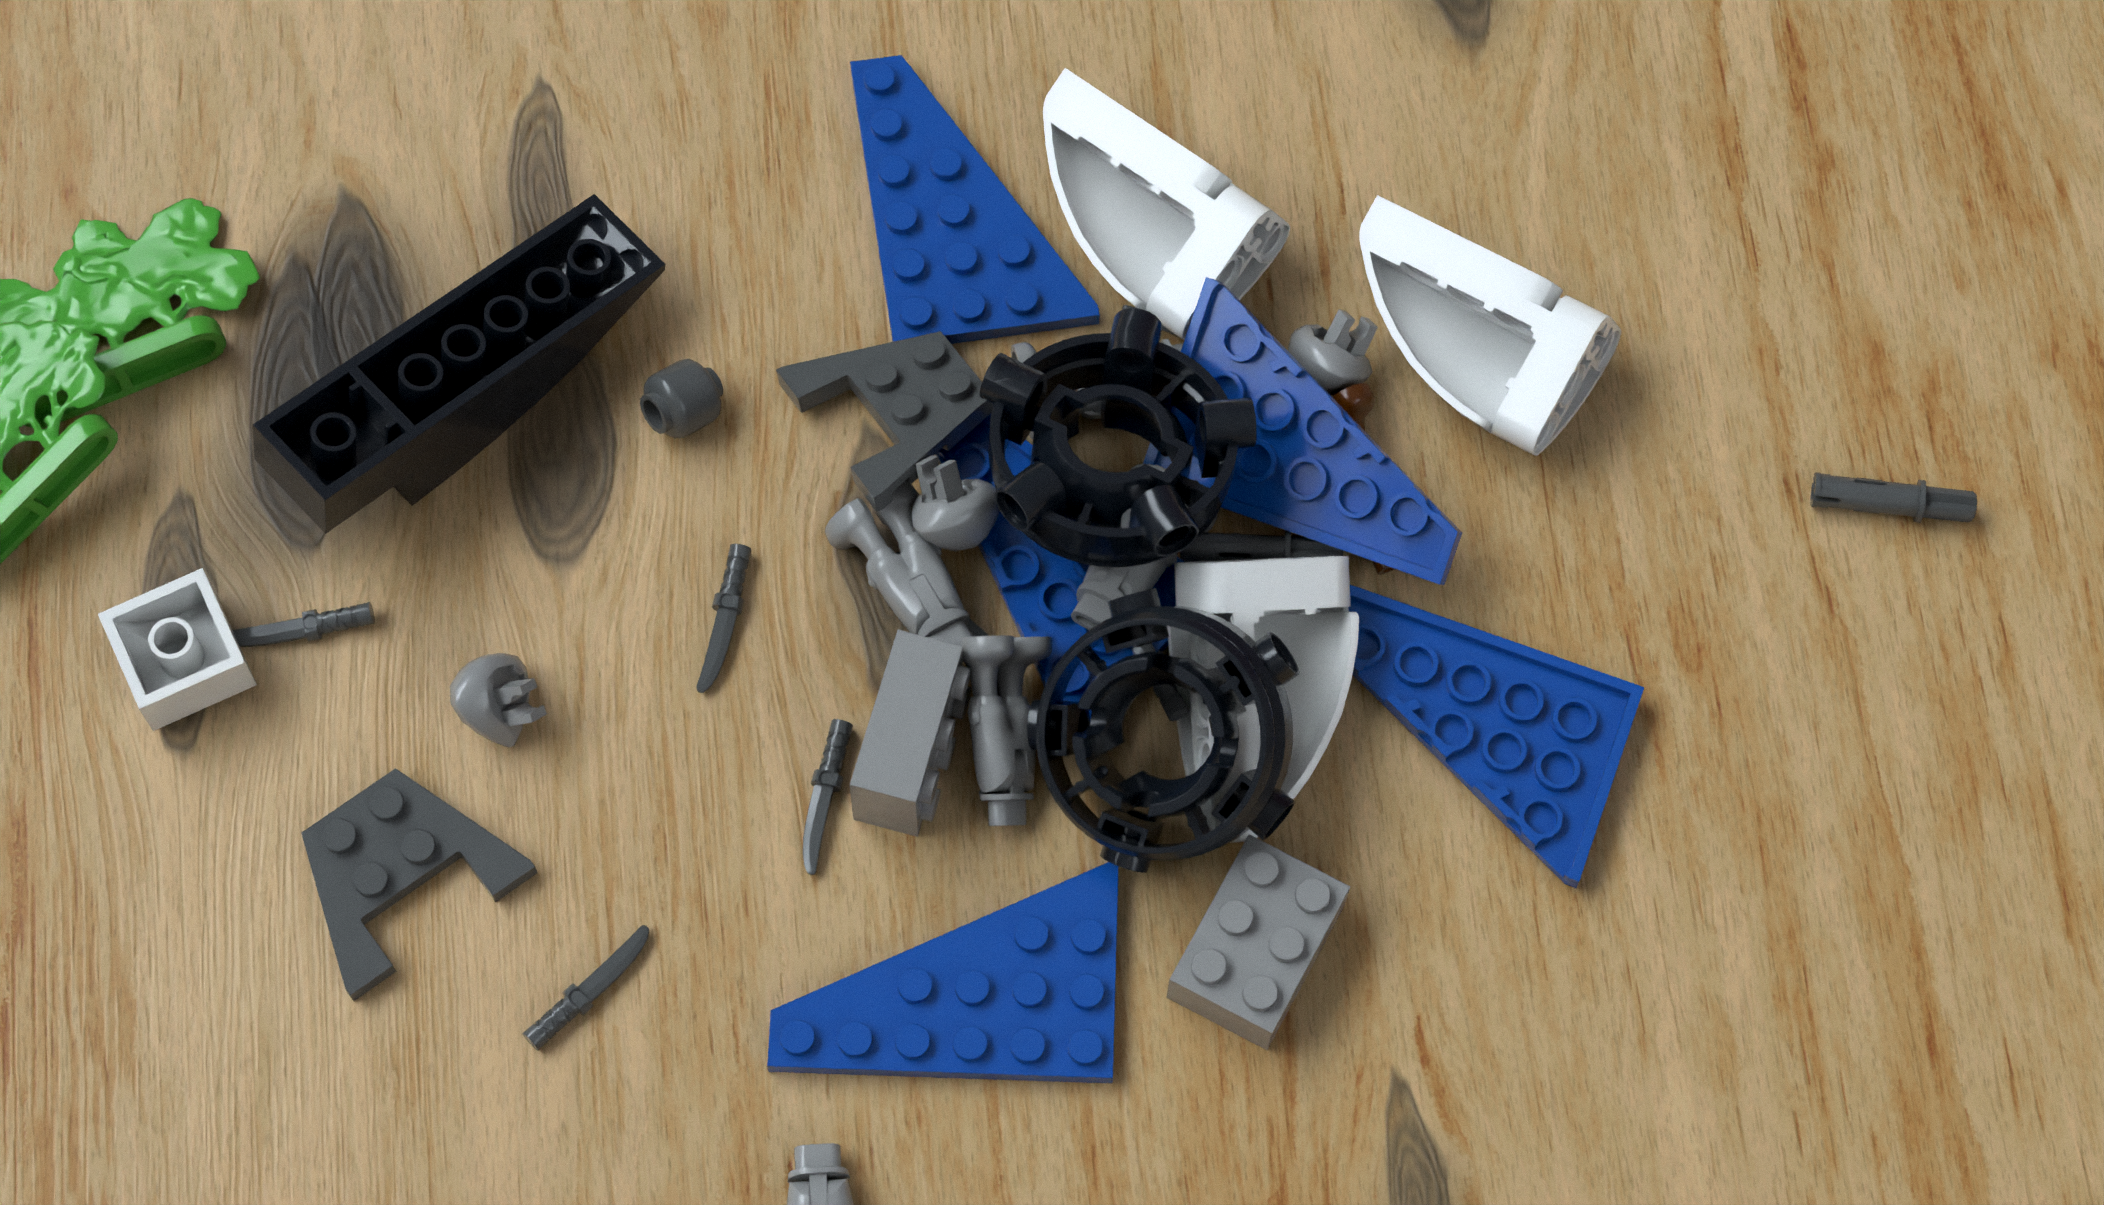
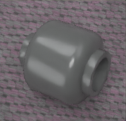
M691 359L679 360L654 373L647 379L644 384L643 395L640 398L641 410L647 423L657 433H665L675 439L684 438L717 419L721 412L720 397L723 395V386L720 378L711 368H704L700 363Z

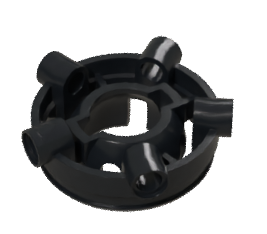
M1138 308L1121 310L1114 317L1111 333L1089 334L1062 340L1036 352L1023 363L1000 353L988 367L980 387V397L994 404L990 418L988 454L996 489L994 494L995 501L1000 512L1013 527L1022 531L1039 546L1071 561L1099 567H1131L1155 562L1184 550L1198 539L1216 518L1233 480L1238 448L1255 447L1256 416L1252 399H1228L1218 382L1198 362L1181 351L1159 342L1162 324L1158 317L1149 311ZM1101 400V422L1104 429L1124 430L1139 435L1152 443L1164 457L1169 456L1172 463L1164 472L1147 464L1126 472H1107L1090 467L1074 454L1068 443L1070 438L1079 434L1080 409ZM1173 406L1184 413L1196 425L1194 439L1201 478L1216 477L1211 488L1200 484L1196 480L1189 479L1194 447L1188 444L1180 422L1171 412ZM1032 431L1034 433L1030 465L1014 476L1005 460L1006 448L1009 441L1021 446ZM1131 509L1129 528H1121L1122 515Z
M1156 588L1108 601L1111 618L1091 628L1066 651L1049 676L1041 699H1035L1029 708L1027 720L1028 743L1031 749L1037 750L1043 777L1054 800L1077 828L1088 837L1103 845L1100 856L1104 860L1135 872L1147 873L1151 860L1171 861L1203 855L1227 845L1242 836L1249 829L1263 841L1266 840L1280 826L1295 805V801L1281 790L1289 768L1293 746L1291 707L1284 684L1300 673L1291 652L1281 639L1272 632H1269L1255 642L1240 628L1212 613L1183 606H1161ZM1167 626H1171L1200 636L1213 644L1226 656L1216 662L1217 667L1206 669L1189 658L1172 657L1154 651L1126 656L1107 666L1106 662L1100 659L1092 649L1102 641L1106 653L1119 652L1170 638ZM1082 661L1087 670L1096 677L1090 682L1079 702L1063 701L1068 683L1077 666ZM1161 684L1179 685L1193 693L1198 692L1211 714L1208 718L1211 735L1214 736L1211 753L1204 764L1195 773L1184 778L1174 780L1161 779L1142 770L1125 780L1116 769L1109 752L1125 742L1124 721L1133 701L1143 691ZM1255 704L1260 724V753L1257 768L1241 773L1211 812L1214 817L1222 822L1211 831L1207 823V817L1203 814L1200 806L1205 804L1221 789L1231 774L1239 742L1237 717L1247 711L1245 706ZM1089 710H1092L1091 719L1089 716ZM1075 754L1076 763L1084 778L1076 782L1075 786H1073L1062 756ZM1092 789L1102 800L1114 808L1102 811L1099 819L1086 806L1080 797L1081 794ZM1146 807L1149 808V811L1146 814L1133 808ZM1185 814L1188 826L1192 829L1196 839L1182 843L1157 844L1164 823L1159 819Z

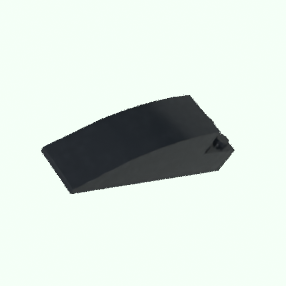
M593 194L254 423V459L325 534L392 487L413 506L496 440L566 376L665 271L666 264Z

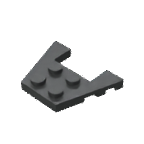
M941 331L786 365L776 369L779 385L801 413L848 390H852L894 443V446L851 466L854 483L877 512L893 501L892 492L905 480L912 484L918 479L916 463L931 455L934 456L942 448L949 451L992 413L994 405L980 397L982 381Z
M396 768L301 832L343 983L353 1001L397 972L369 933L365 924L451 864L463 858L495 902L537 874L536 867L530 859Z

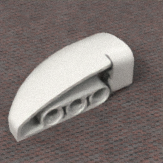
M1065 68L1046 95L1043 106L1045 146L1051 179L1071 231L1092 264L1118 293L1136 308L1156 315L1165 328L1185 340L1205 278L1209 277L1222 282L1240 300L1281 251L1287 241L1290 226L1273 210L1232 184V180L1215 167Z
M1377 195L1361 224L1359 240L1374 300L1391 336L1416 372L1462 416L1489 433L1534 456H1538L1566 427L1601 377L1618 346L1621 336L1620 327L1612 317L1570 296L1565 295L1563 298H1560L1563 290L1548 279Z
M1349 556L1174 563L1176 606L1195 608L1219 616L1240 628L1255 642L1269 632H1272L1281 639L1294 657L1300 673L1284 684L1291 707L1293 746L1287 775L1281 787L1284 793L1294 799L1311 777L1327 749L1341 718L1352 680L1358 646L1359 616L1357 612H1349L1348 609L1351 606ZM1167 626L1170 636L1168 638L1169 656L1192 659L1206 669L1217 667L1216 662L1226 656L1213 644L1200 636L1186 630ZM1176 685L1178 693L1181 694L1189 709V713L1186 716L1177 720L1185 775L1188 776L1195 773L1210 755L1214 736L1211 735L1208 718L1211 714L1203 703V698L1198 692L1193 693L1187 688ZM1255 704L1245 706L1247 711L1237 717L1239 742L1231 774L1221 789L1205 804L1200 806L1203 814L1207 817V823L1211 831L1222 823L1211 812L1241 773L1257 768L1260 753V724ZM1249 829L1230 843L1245 842L1249 834L1256 838L1258 836Z

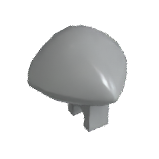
M1340 309L1328 330L1318 324L1301 326L1291 334L1288 352L1330 395H1335L1355 384L1364 383L1373 372L1370 361L1365 356V353L1378 327L1369 318L1361 316L1357 328L1349 332L1355 319L1346 311Z
M931 455L916 463L915 466L922 492L915 500L912 508V522L917 533L934 545L955 552L977 547L987 538L1000 512L995 501V486L980 479L961 480L955 460H948L939 465L938 457Z
M496 653L476 658L459 670L450 685V703L460 720L477 734L491 742L506 747L515 745L523 724L532 723L547 714L544 705L537 708L532 707L528 703L530 691L537 688V684L534 678L528 679L527 667L515 655Z

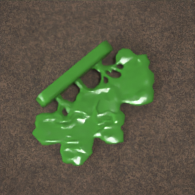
M183 199L161 212L153 214L150 225L144 230L138 240L126 238L116 223L81 219L72 236L74 243L72 249L63 252L54 266L53 270L59 282L53 289L45 292L33 288L30 284L18 279H0V323L21 321L30 325L40 320H57L69 333L86 329L91 335L99 334L108 340L111 349L98 353L94 357L96 365L106 376L104 393L95 403L84 408L71 407L66 409L61 422L205 365L223 353L226 347V339L220 325L214 318L205 315L183 318L189 309L201 306L220 311L237 309L241 301L247 296L248 286L256 283L260 276L248 251L211 247V241L218 234L219 219L222 215L218 209L204 206L202 201L197 199ZM176 294L181 298V306L173 311L169 298ZM152 317L164 326L161 329L126 343L123 341L125 335L134 330L143 319ZM63 390L57 392V402L62 407L68 399L67 393ZM46 395L39 397L35 407V418L41 428L48 426L43 421L48 415L52 416L49 397ZM26 424V425H25V426H27V427H31V428H32L31 424Z
M40 320L30 325L21 321L0 323V490L2 491L0 494V564L112 452L118 441V433L101 415L96 414L80 417L59 435L60 422L65 410L71 407L84 408L95 403L104 393L106 376L94 361L100 338L91 335L86 329L69 333L57 320ZM61 390L65 391L68 395V399L62 407L57 402V392ZM46 395L49 397L52 416L48 415L43 421L48 426L42 429L35 418V407L39 397ZM31 424L34 433L31 435L22 434L19 427ZM39 441L45 450L12 481L3 472V459L6 454L18 443Z

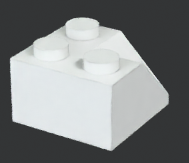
M203 568L98 613L138 708L153 731L257 685L219 599Z

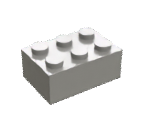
M897 630L850 782L853 820L916 837L919 835L923 820L933 821L941 789L937 788L940 777L938 769L948 770L956 744V738L953 737L956 722L954 717L963 720L971 694V687H968L971 668L963 666V646Z
M1249 834L1170 977L1166 998L1268 1050L1341 914L1351 886Z

